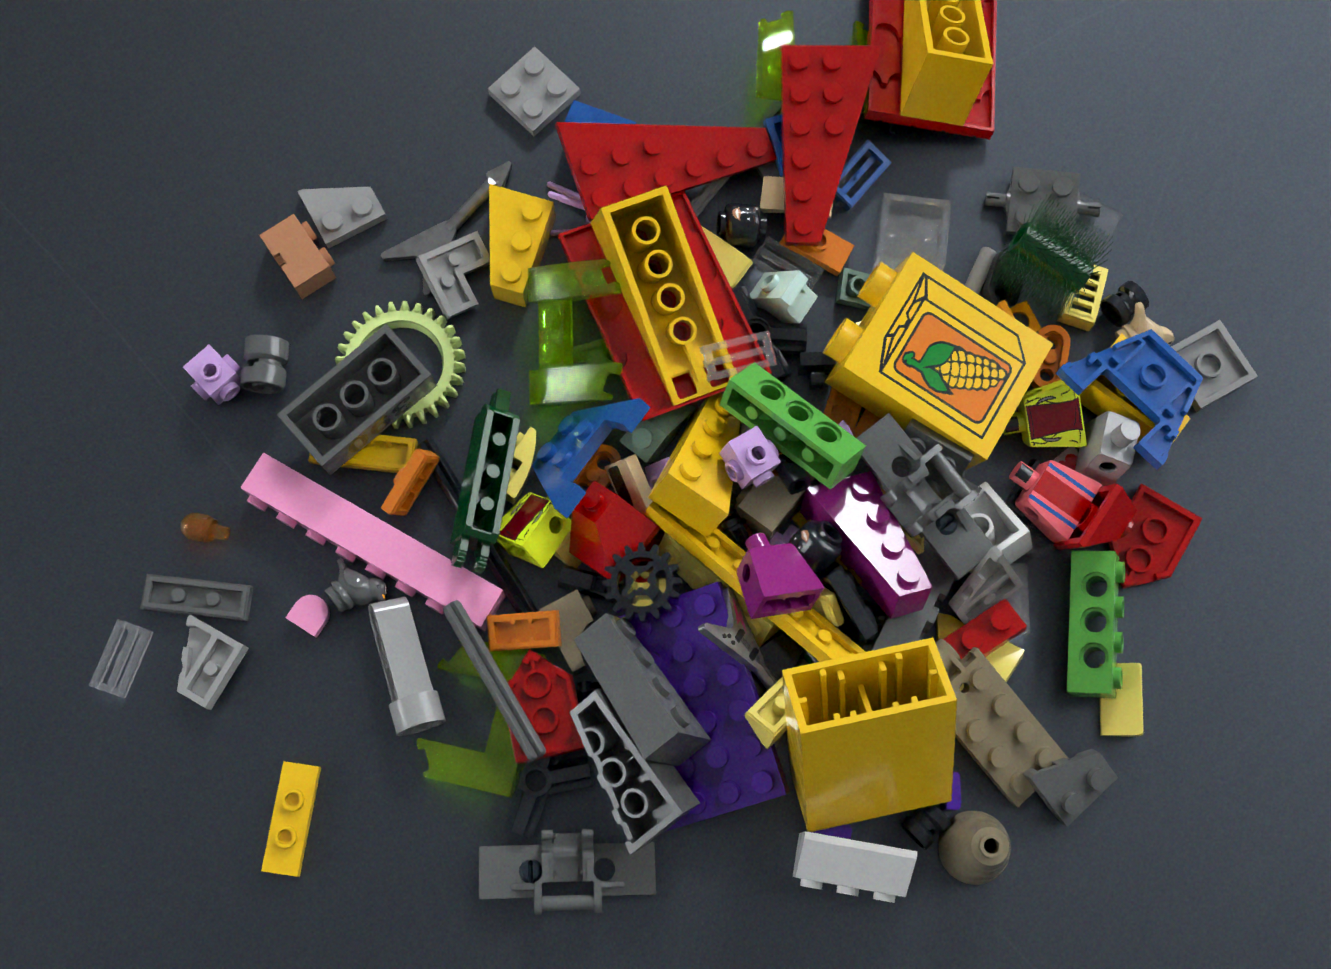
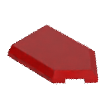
M1142 483L1138 486L1131 499L1137 509V512L1131 519L1134 522L1131 530L1125 537L1108 542L1110 551H1116L1119 562H1125V582L1120 583L1122 589L1170 578L1203 519Z
M529 649L514 676L508 681V685L546 748V753L537 760L584 749L585 747L570 714V711L579 704L573 676ZM509 727L516 764L531 762Z

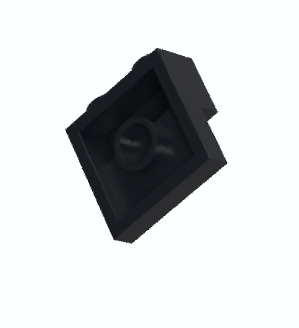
M839 565L818 576L823 586L836 595L844 618V623L837 627L841 632L854 642L867 640L878 633L876 628L879 626L875 621L876 613L870 603L862 600L856 590L858 587L857 582L849 570H844Z

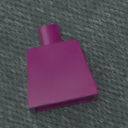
M756 533L750 536L745 542L748 550L737 568V576L750 618L756 619L811 610L824 590V586L797 548L790 543L770 545L764 533Z

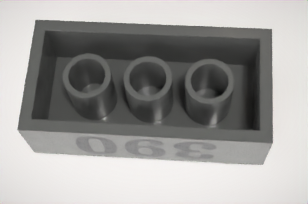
M385 324L281 410L277 416L327 473L331 475L433 390L437 384L432 374L390 327Z

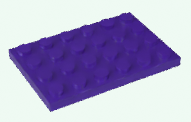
M715 582L681 594L679 600L671 598L669 604L673 610L669 612L664 608L660 609V620H656L652 614H648L646 623H642L639 619V614H635L634 618L629 621L636 630L635 636L651 654L654 662L711 739L710 742L681 765L674 766L700 804L666 831L790 793L775 744L770 746L769 749L765 748L744 716L760 699L751 671L698 631V626L705 623L727 627L728 612L723 595L724 588L722 582ZM626 614L621 615V616H618V617H619V618H622V617L625 618V615H626Z

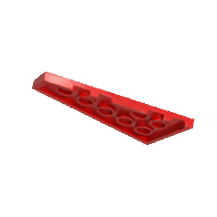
M781 45L780 75L785 246H819L881 46Z
M556 122L555 124L589 222L593 220L603 207L666 185L670 195L761 167L777 160L767 129L760 127Z

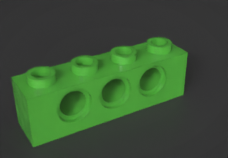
M755 362L729 379L719 404L750 429L758 425L765 438L771 440L780 452L829 489H832L854 471L866 447L865 444Z
M1072 550L1067 692L1072 697L1116 698V689H1122V668L1116 666L1117 653H1123L1124 647L1123 632H1117L1118 618H1124V597L1118 596L1119 583L1125 582V562H1119L1116 551ZM1095 582H1105L1107 584V591L1100 597L1089 595V589ZM1096 616L1106 618V626L1102 631L1091 632L1088 630V624L1092 618ZM1095 651L1105 653V662L1102 666L1098 668L1088 667L1087 658L1091 653Z

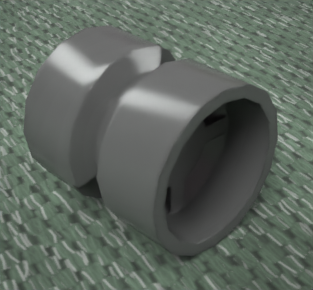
M269 335L247 336L243 350V358L247 363L241 367L239 386L255 393H283L285 391L287 371L282 366L288 363L290 343L282 338Z

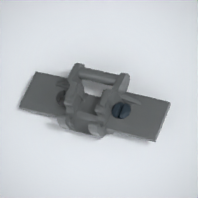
M890 413L858 436L857 439L866 445L861 458L883 485L881 488L885 491V494L880 499L911 538L917 535L921 538L924 537L957 580L980 563L987 552L993 547V544L964 508L979 493L975 489L971 490L942 454V446L938 443L922 455ZM894 459H902L907 463L909 472L906 477H899L894 474L891 466ZM927 461L933 464L960 500L953 502L948 497L941 500L925 479L930 474L925 466Z
M582 829V833H553V830H541L542 845L479 846V899L534 898V915H542V911L594 910V914L602 913V896L656 895L655 842H651L630 855L625 843L593 844V829ZM603 858L612 861L615 868L613 876L605 881L596 878L593 871L595 863ZM593 882V895L542 896V883Z

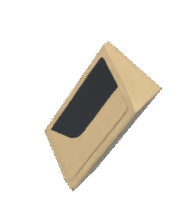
M633 454L604 466L615 493L646 516L645 512L648 506L654 501L648 498L651 488L637 455Z

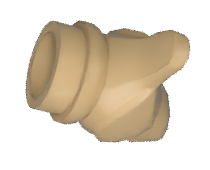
M1142 302L1135 304V314L1130 324L1123 325L1122 329L1115 332L1116 339L1121 333L1128 339L1152 329L1168 345L1174 342V335L1171 330L1164 326H1159L1146 317Z

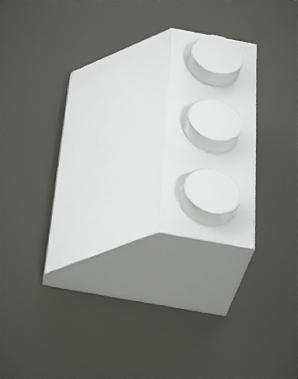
M805 831L799 833L793 877L800 878V886L822 890L823 883L837 885L836 893L858 896L859 889L874 892L873 899L895 903L896 896L906 897L917 859V851Z

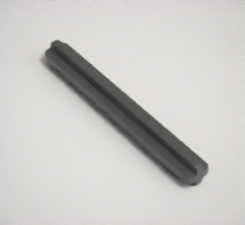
M458 600L446 605L443 608L446 618L525 755L530 761L539 759L546 753V748L463 605Z

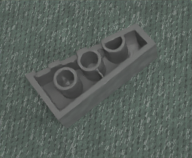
M924 540L923 553L917 554L914 551L933 587L923 610L890 619L881 609L875 620L879 626L878 633H876L873 641L870 639L865 640L862 646L864 651L868 652L923 640L924 634H927L934 624L940 610L938 605L946 598L955 577L926 540Z
M605 613L576 637L574 641L645 760L679 766L710 742L711 739L654 662L651 654L635 636L636 630L633 625L624 617L619 618Z
M603 688L592 692L570 711L588 757H593L599 771L597 778L601 788H606L613 804L614 810H612L615 821L617 825L621 824L628 840L625 844L630 855L650 844L700 804L673 765L643 758Z

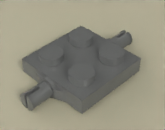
M1013 167L1011 183L1007 193L986 192L985 206L1004 207L1007 218L1005 235H1015L1024 224V219L1025 223L1028 221L1030 213L1031 219L1034 211L1037 212L1038 209L1040 211L1042 207L1044 209L1047 204L1046 210L1049 208L1048 212L1052 206H1054L1052 211L1055 209L1054 213H1056L1058 208L1060 210L1063 208L1057 217L1058 219L1062 214L1059 221L1063 215H1065L1064 219L1066 218V220L1070 216L1074 217L1069 226L1078 214L1099 218L1101 203L1081 202L1079 194L1081 173Z
M912 418L904 432L921 454H925L939 443L943 448L941 450L942 454L968 487L980 493L981 487L963 478L965 469L971 462L974 454ZM894 459L891 465L894 474L899 477H906L909 472L907 463L902 459ZM927 461L925 466L930 474L925 477L926 482L937 496L943 500L954 491L933 464Z

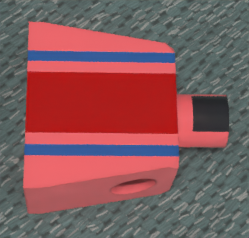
M1053 460L1039 464L1035 470L1021 461L1009 475V479L1023 488L1015 501L1016 507L1053 543L1070 538L1102 486L1099 482Z

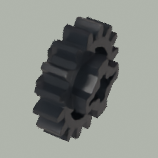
M639 542L638 551L633 552L627 545L624 547L626 556L622 558L614 554L612 557L617 563L616 566H606L604 569L611 575V579L602 581V585L612 589L611 592L605 595V598L608 602L617 600L613 610L618 614L626 609L625 618L629 621L634 618L635 614H639V619L642 623H646L648 614H652L656 620H660L659 610L664 608L671 612L673 609L669 604V600L671 598L679 600L681 597L674 590V587L683 585V581L681 578L673 577V574L677 573L680 568L678 564L668 566L672 556L669 552H666L660 557L658 545L654 544L650 552L646 551L643 542ZM637 560H651L646 566H634L632 562ZM665 571L667 582L665 591L662 593L659 589V579ZM623 573L626 576V587L620 593L619 579ZM639 576L643 579L648 577L649 588L645 590L639 587L636 590L638 587L635 581L636 578ZM639 600H651L653 602L651 605L642 607L633 605Z

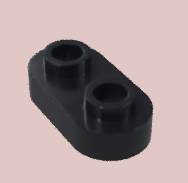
M1003 249L992 260L982 291V297L995 306L999 302L1006 300L1009 308H1012L1018 302L1020 296L1018 292L1022 288L1023 283L1020 286V282L1014 290L1012 286L1017 278L1013 281V277L1009 282L1013 274L1008 280L1007 278L1010 273L1005 278L1008 271L1005 275L1004 272L1000 275L1002 270L999 272L1001 269L999 266L1002 264L1000 261L1007 255L1006 252L1008 251V249L1006 251Z

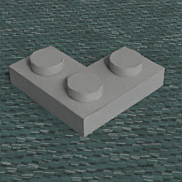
M478 231L419 255L416 258V262L446 320L478 305L464 276L490 264V255Z

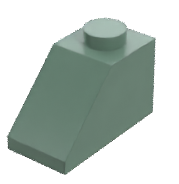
M688 404L642 421L632 433L626 432L620 439V442L644 462H656L697 408L692 404Z

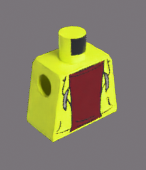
M1062 380L1026 392L1018 405V412H1014L1003 434L1008 435L1021 432L1023 443L1029 447L1087 446L1080 395H1077Z
M530 492L502 517L497 542L509 554L544 568L571 530V519L561 515L554 508L548 496L544 498Z

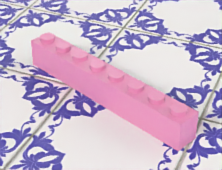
M265 453L261 455L241 486V489L249 495L246 501L264 512L267 507L278 512L276 519L293 529L297 524L306 528L308 531L305 535L322 546H324L326 541L338 547L335 553L352 563L356 558L368 564L365 568L366 571L382 580L386 575L396 580L395 587L410 597H413L415 593L427 598L425 605L442 615L444 614L443 608L446 605L458 600L463 605L475 628L477 627L485 632L487 629V616L495 615L506 597L505 592L501 588L464 567L452 566V560Z

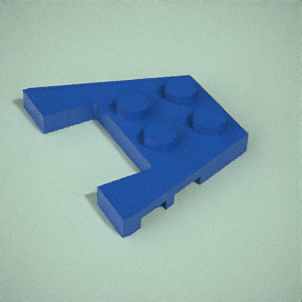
M1152 329L1120 341L1111 348L1101 352L1088 354L1086 358L1076 362L1063 364L1055 373L1077 395H1080L1100 375H1104L1155 424V427L1133 448L1156 470L1166 462L1169 449L1179 433L1178 429L1184 416L1188 413L1203 380V376Z
M637 398L574 411L560 422L554 437L538 451L537 459L532 464V467L554 508L565 518L569 517L587 493L578 484L573 483V481L614 428L630 433L634 431L650 409L642 399Z

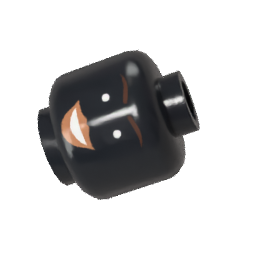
M729 203L723 211L718 212L716 223L717 236L731 246L752 248L756 246L759 237H765L767 219L761 216L757 205Z
M824 520L808 521L789 540V543L797 548L815 574L825 571L842 552L841 534L831 523Z

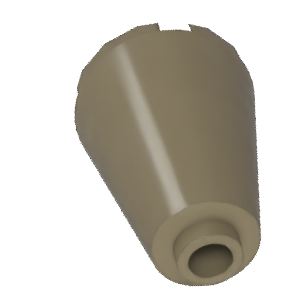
M965 811L953 816L950 819L951 825L945 832L939 833L938 851L941 864L949 875L962 883L981 885L995 880L1007 867L1011 854L1010 840L1005 828L996 818L981 811Z

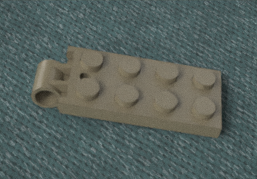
M939 639L936 642V646L957 698L955 738L1011 805L1018 808L1035 791L1023 773L1031 768L1038 771L1053 766L1052 761L1068 757L977 647H973L961 659L948 642ZM963 683L964 688L960 691V685Z

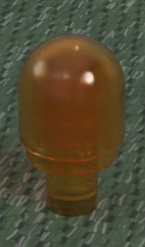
M190 513L182 519L180 524L181 532L186 538L202 543L212 542L215 538L227 541L230 536V527L218 525L217 519L210 515Z

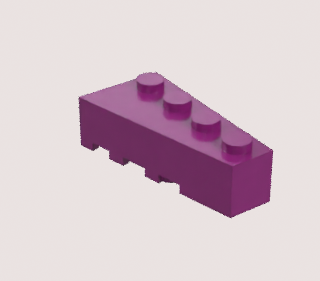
M869 471L846 477L832 489H829L824 484L808 487L800 513L807 521L810 519L816 521L824 520L831 523L839 531L842 537L840 560L848 570L852 568L861 578V585L886 615L893 619L923 610L933 587L897 519L880 499L884 494L872 472Z

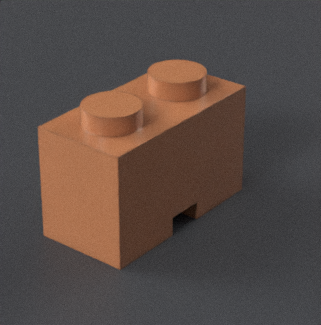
M292 214L259 235L301 299H304L336 278L331 269V266L335 264L334 260L325 247L318 250L313 242L317 239V236L307 221L300 224L296 216Z

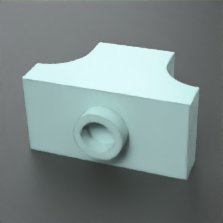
M799 270L764 272L750 293L756 307L768 311L781 323H801L818 297L806 285L808 278Z

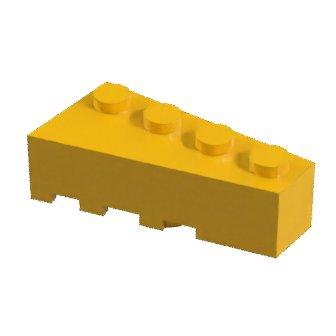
M722 393L707 397L694 412L648 496L649 499L707 538L729 514L733 481L728 476L725 470V462L719 453L729 441L739 436L741 424L740 420L719 405L723 396Z

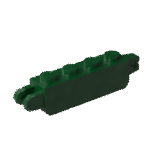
M499 388L496 390V393L491 395L489 405L484 404L481 412L474 420L450 544L454 545L452 566L461 568L466 560L467 549L475 551L472 569L473 572L480 574L483 573L486 567L490 547L496 543L500 533L520 417L509 412L511 392Z

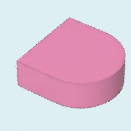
M306 595L294 604L285 618L317 638L330 618V609L327 603L320 597Z

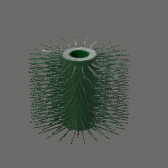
M1047 204L1044 209L1042 207L1040 211L1039 209L1037 212L1034 211L1029 222L1025 223L1024 219V224L1015 235H1012L1014 237L1009 242L1008 251L1006 252L1008 256L1000 261L1003 266L999 272L1002 270L1000 275L1003 272L1005 275L1008 271L1005 276L1006 278L1010 273L1007 280L1013 274L1009 282L1013 277V281L1017 278L1016 282L1021 277L1017 285L1021 282V286L1025 281L1022 288L1025 286V288L1029 289L1033 284L1030 291L1032 289L1033 291L1029 295V299L1030 297L1033 298L1040 289L1042 292L1035 303H1040V297L1043 294L1042 298H1045L1040 305L1042 306V304L1045 305L1046 303L1045 307L1047 310H1052L1055 304L1057 307L1065 299L1067 307L1070 301L1069 296H1072V294L1076 296V293L1078 292L1079 294V290L1082 287L1084 289L1086 282L1090 281L1088 279L1091 274L1098 273L1092 272L1096 268L1094 265L1101 259L1097 262L1094 260L1098 255L1100 257L1107 248L1098 253L1100 248L1097 250L1100 245L1098 242L1099 234L1093 243L1090 241L1087 244L1092 236L1094 238L1097 235L1096 232L1092 233L1089 238L1088 236L1093 230L1091 229L1089 234H1087V227L1084 230L1083 238L1080 240L1083 233H1080L1085 226H1080L1079 229L1073 226L1069 231L1073 223L1070 226L1069 224L1074 217H1069L1062 226L1060 223L1065 215H1063L1060 221L1059 219L1062 214L1058 219L1059 213L1055 218L1056 213L1051 217L1049 214L1054 206L1048 212L1049 208L1046 210ZM1051 296L1054 298L1052 303L1048 302Z

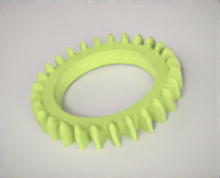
M403 301L400 311H397L393 302H389L388 312L384 313L379 305H376V317L373 318L367 312H363L366 323L362 325L357 321H352V325L357 332L355 334L348 331L344 332L343 335L349 344H338L337 348L345 356L335 357V362L338 364L385 324L391 330L410 328L427 335L436 344L441 354L442 372L437 386L429 394L392 423L394 429H398L401 420L405 419L407 426L413 428L414 417H418L424 425L427 423V412L431 413L435 418L439 417L437 405L446 409L450 407L445 396L457 398L458 393L452 385H463L464 383L462 377L457 375V373L466 372L465 364L458 362L466 358L464 350L457 349L462 345L460 337H453L456 333L453 325L445 327L447 321L443 315L435 319L436 313L432 308H429L423 315V308L420 303H416L414 309L410 311L407 301Z

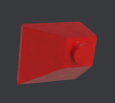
M594 480L586 490L587 493L572 511L569 553L605 578L611 579V575L604 569L606 566H616L617 563L612 556L614 554L622 558L626 556L624 547L627 545L633 552L638 551L639 542H643L645 547H647L661 528L620 496ZM623 573L620 576L619 583L625 577Z
M1119 484L1101 486L1070 538L1054 543L1053 546L1058 550L1083 548L1119 540V538L1125 537L1134 524L1131 519L1137 512V509L1124 488Z

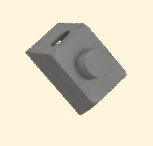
M1107 411L1085 424L1087 446L1080 447L1075 471L1099 482L1102 486L1114 484L1131 467L1135 454L1133 447L1137 444V439L1140 436V424L1137 421Z

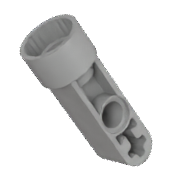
M403 596L369 604V618L392 703L389 704V709L396 735H412L445 723L446 719L438 691L433 690L407 598Z

